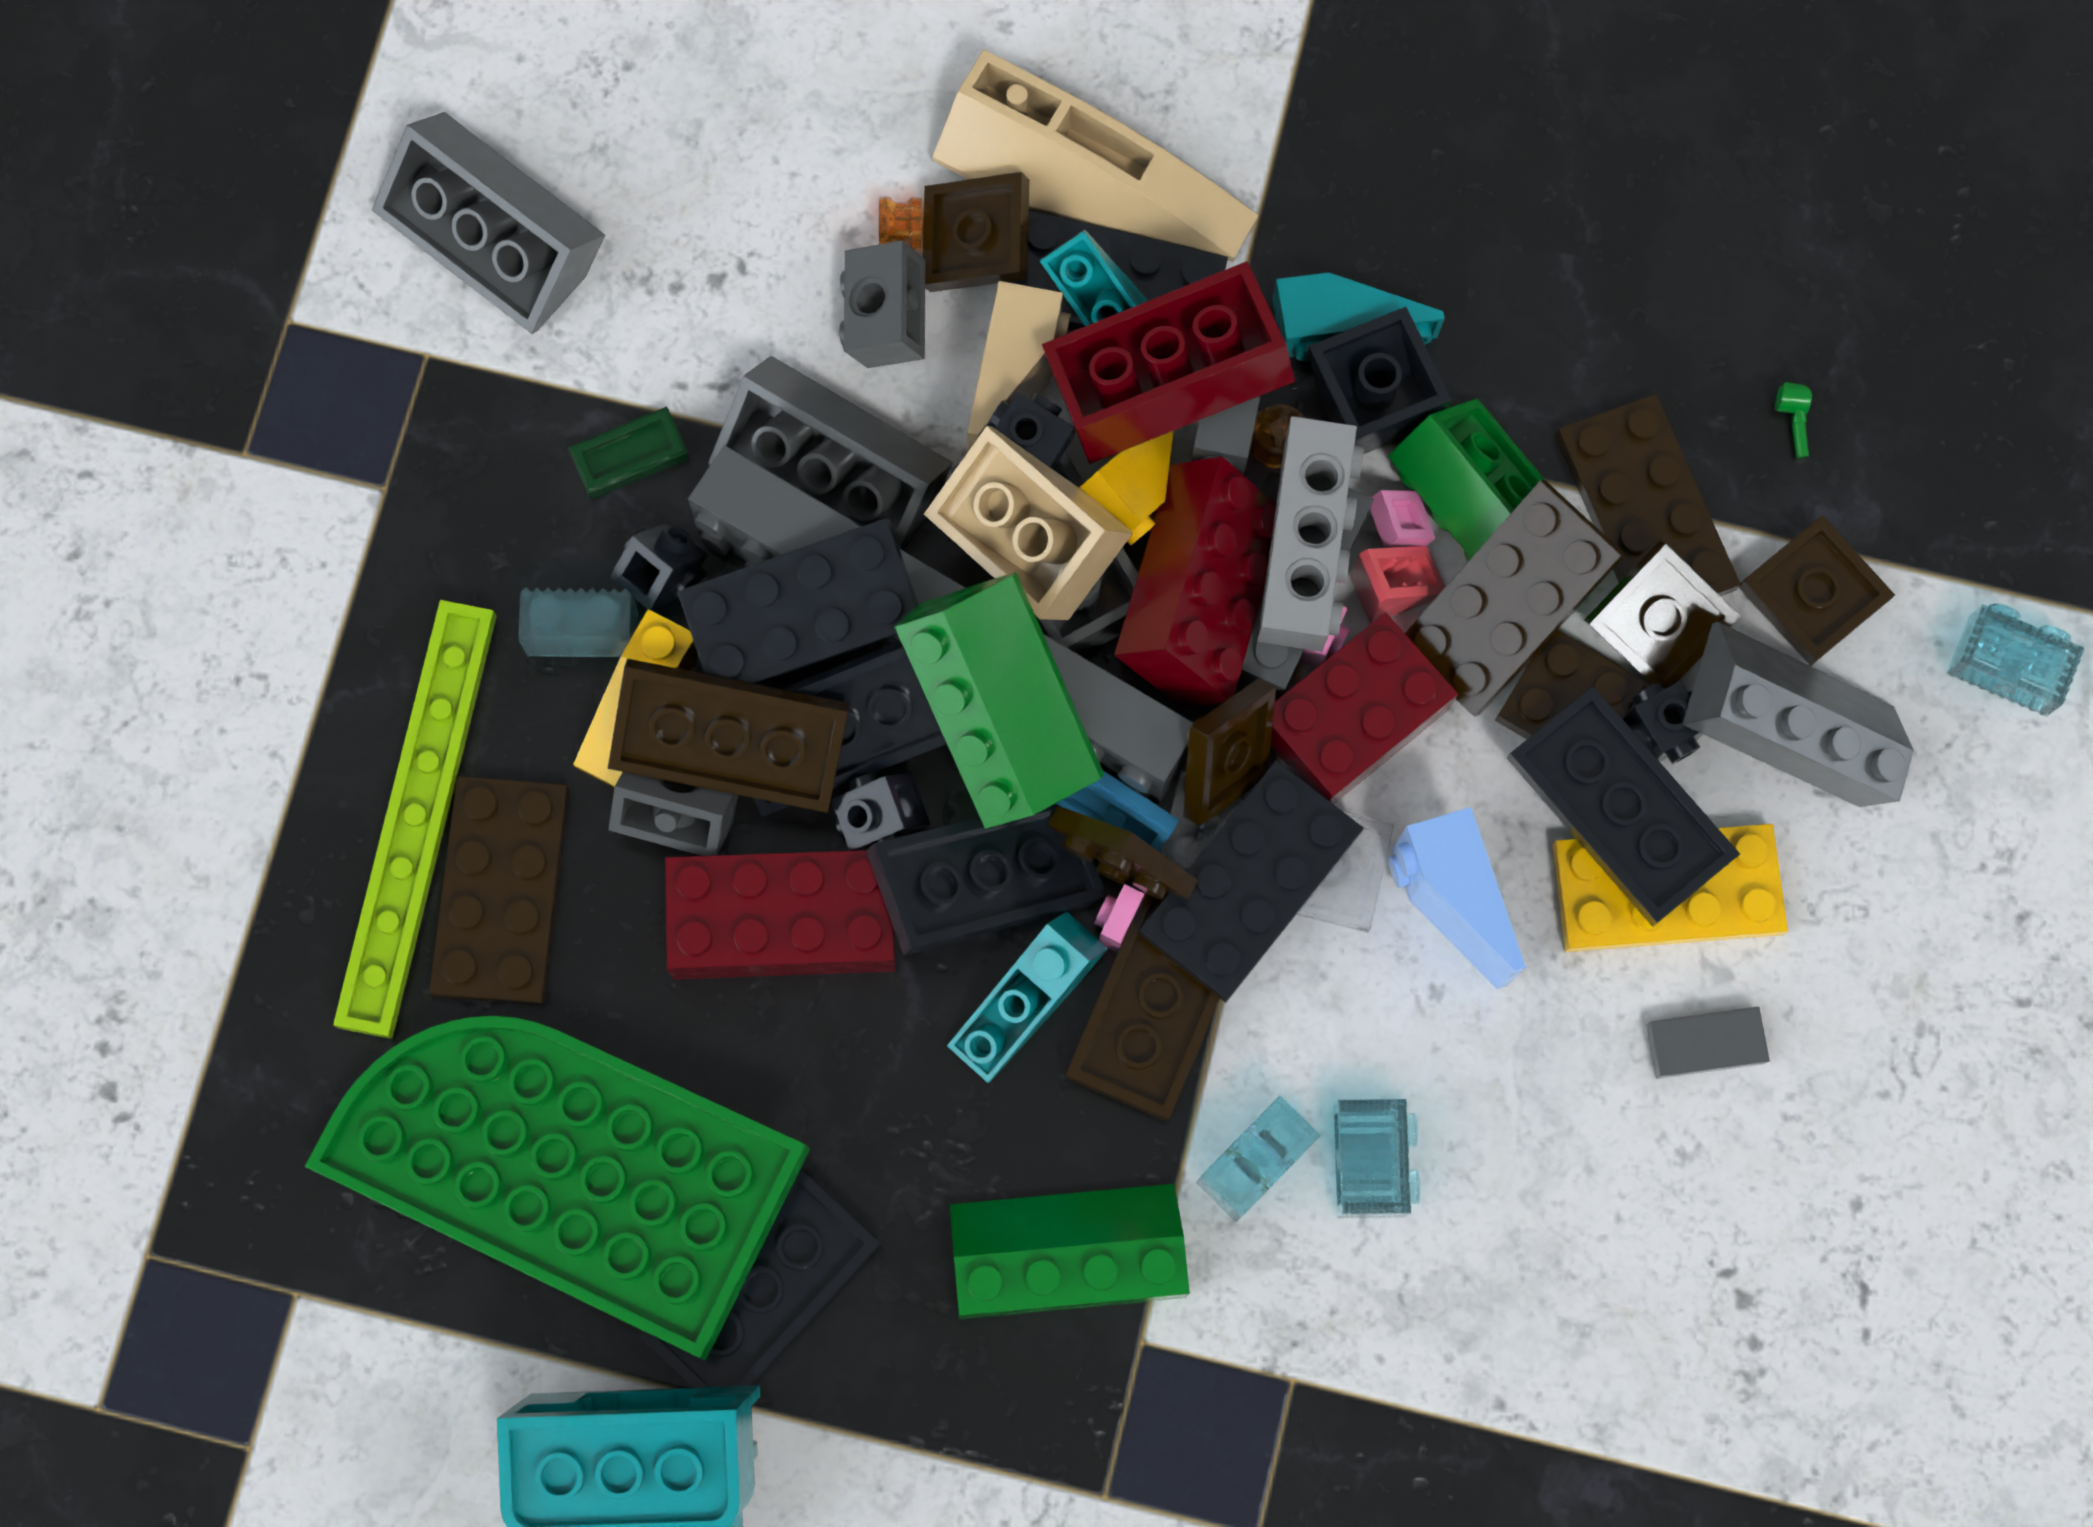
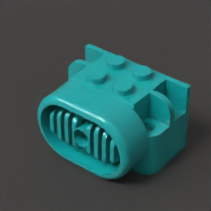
M760 1385L531 1393L497 1418L500 1510L503 1522L507 1527H743L742 1511L752 1498L755 1486L754 1459L758 1455L757 1441L753 1440L752 1405L760 1398Z

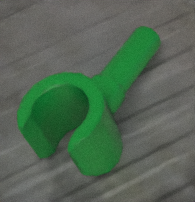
M1785 382L1777 390L1775 410L1792 413L1791 425L1793 428L1796 459L1809 457L1806 415L1811 405L1812 392L1803 384Z

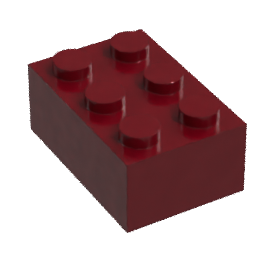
M1385 612L1275 701L1270 747L1297 777L1332 804H1335L1449 711L1458 693Z

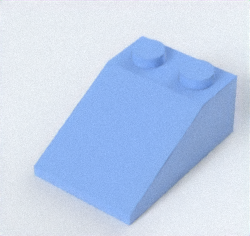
M1469 807L1408 825L1392 849L1394 855L1388 858L1390 871L1398 888H1406L1412 904L1496 989L1508 986L1526 966L1472 808Z

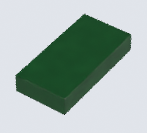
M668 407L568 447L590 500L689 459L688 452Z

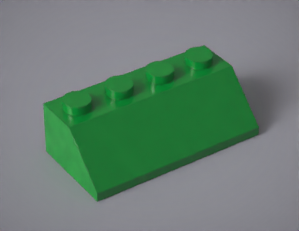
M1478 398L1430 414L1388 455L1398 468L1397 472L1402 482L1421 496L1430 507L1434 521L1442 529L1450 532L1464 549L1467 561L1474 556L1538 482L1545 480Z
M1017 572L921 602L895 626L985 829L1033 816L1103 777L1104 772Z
M1175 1184L950 1204L959 1319L1182 1299L1190 1294L1184 1233Z

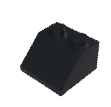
M1407 307L1398 309L1308 347L1312 370L1327 422L1357 426L1355 445L1364 446V454L1409 436L1430 414L1445 410L1451 404L1452 399Z

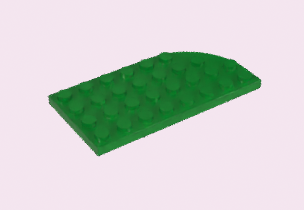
M481 1016L453 1020L430 1027L407 1038L378 1058L344 1095L305 1167L706 1361L810 1148L804 1143L556 1029L520 1018Z

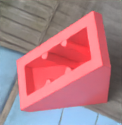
M1428 546L1366 549L1359 553L1350 575L1370 624L1385 612L1392 617L1432 602L1445 588Z

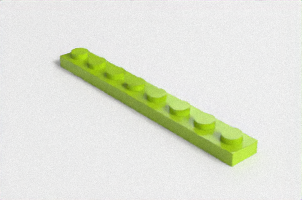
M444 600L439 602L333 1023L338 1029L388 1039L393 1038L497 617L494 610Z

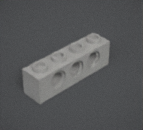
M1291 416L1285 439L1257 642L1323 652L1328 636H1338L1343 603L1333 602L1336 582L1345 583L1350 558V550L1340 549L1343 530L1352 531L1357 507V498L1347 497L1350 478L1359 479L1364 455V446L1355 445L1357 426ZM1314 474L1323 475L1331 481L1333 488L1324 492L1316 491L1308 485L1306 478ZM1305 526L1317 527L1325 534L1326 540L1319 544L1308 543L1301 538L1298 530ZM1298 578L1310 579L1317 585L1319 593L1312 597L1301 596L1293 590L1291 582Z

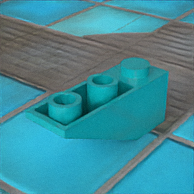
M1083 230L1040 260L1045 270L1085 326L1148 301L1086 230Z
M1332 273L1276 279L1272 296L1275 321L1287 345L1289 357L1296 356V359L1300 361H1310L1308 347L1310 345L1403 307H1407L1425 345L1438 337L1445 319L1444 312Z
M1065 912L1043 928L947 1047L987 1083L991 1082L1077 987L1108 948L1068 912Z

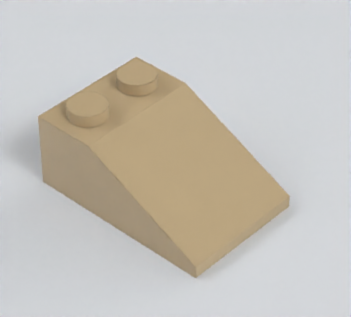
M1003 281L998 282L967 432L968 451L985 429L1002 400L1011 404L1017 393L1030 399L1034 392L1041 394L1050 383L1052 371L1042 344L1068 334L1071 314L1062 312V292Z
M992 426L985 427L924 513L928 519L994 578L1017 572L1034 614L1039 619L1069 620L1133 534L1094 498Z

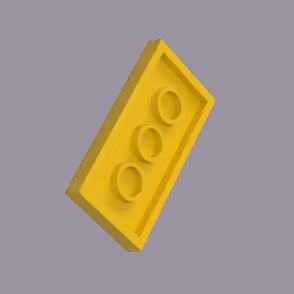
M1773 824L1718 828L1740 855L1653 927L1577 839L1556 840L1552 844L1565 953L1784 935L1788 932Z

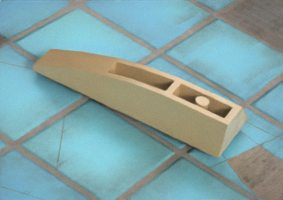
M985 49L981 52L957 92L933 154V162L968 180L1022 172L1030 180L1029 210L1228 256V261L1234 262L1259 216L1204 175L1125 124Z

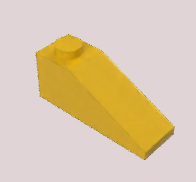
M1174 431L1120 452L1079 487L1133 533L1127 541L1130 545L1135 543L1155 525V522L1149 515L1165 502Z
M649 609L647 610L618 661L573 763L574 767L615 788L622 771L607 768L627 659H633L691 671L698 653L690 630Z

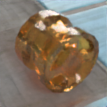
M879 197V244L903 240L913 250H922V197H911L907 202H895L891 197Z
M1276 404L1267 407L1259 414L1254 426L1251 448L1254 456L1261 464L1270 468L1281 469L1285 446L1282 442L1286 439L1291 416L1304 418L1296 408L1289 405Z

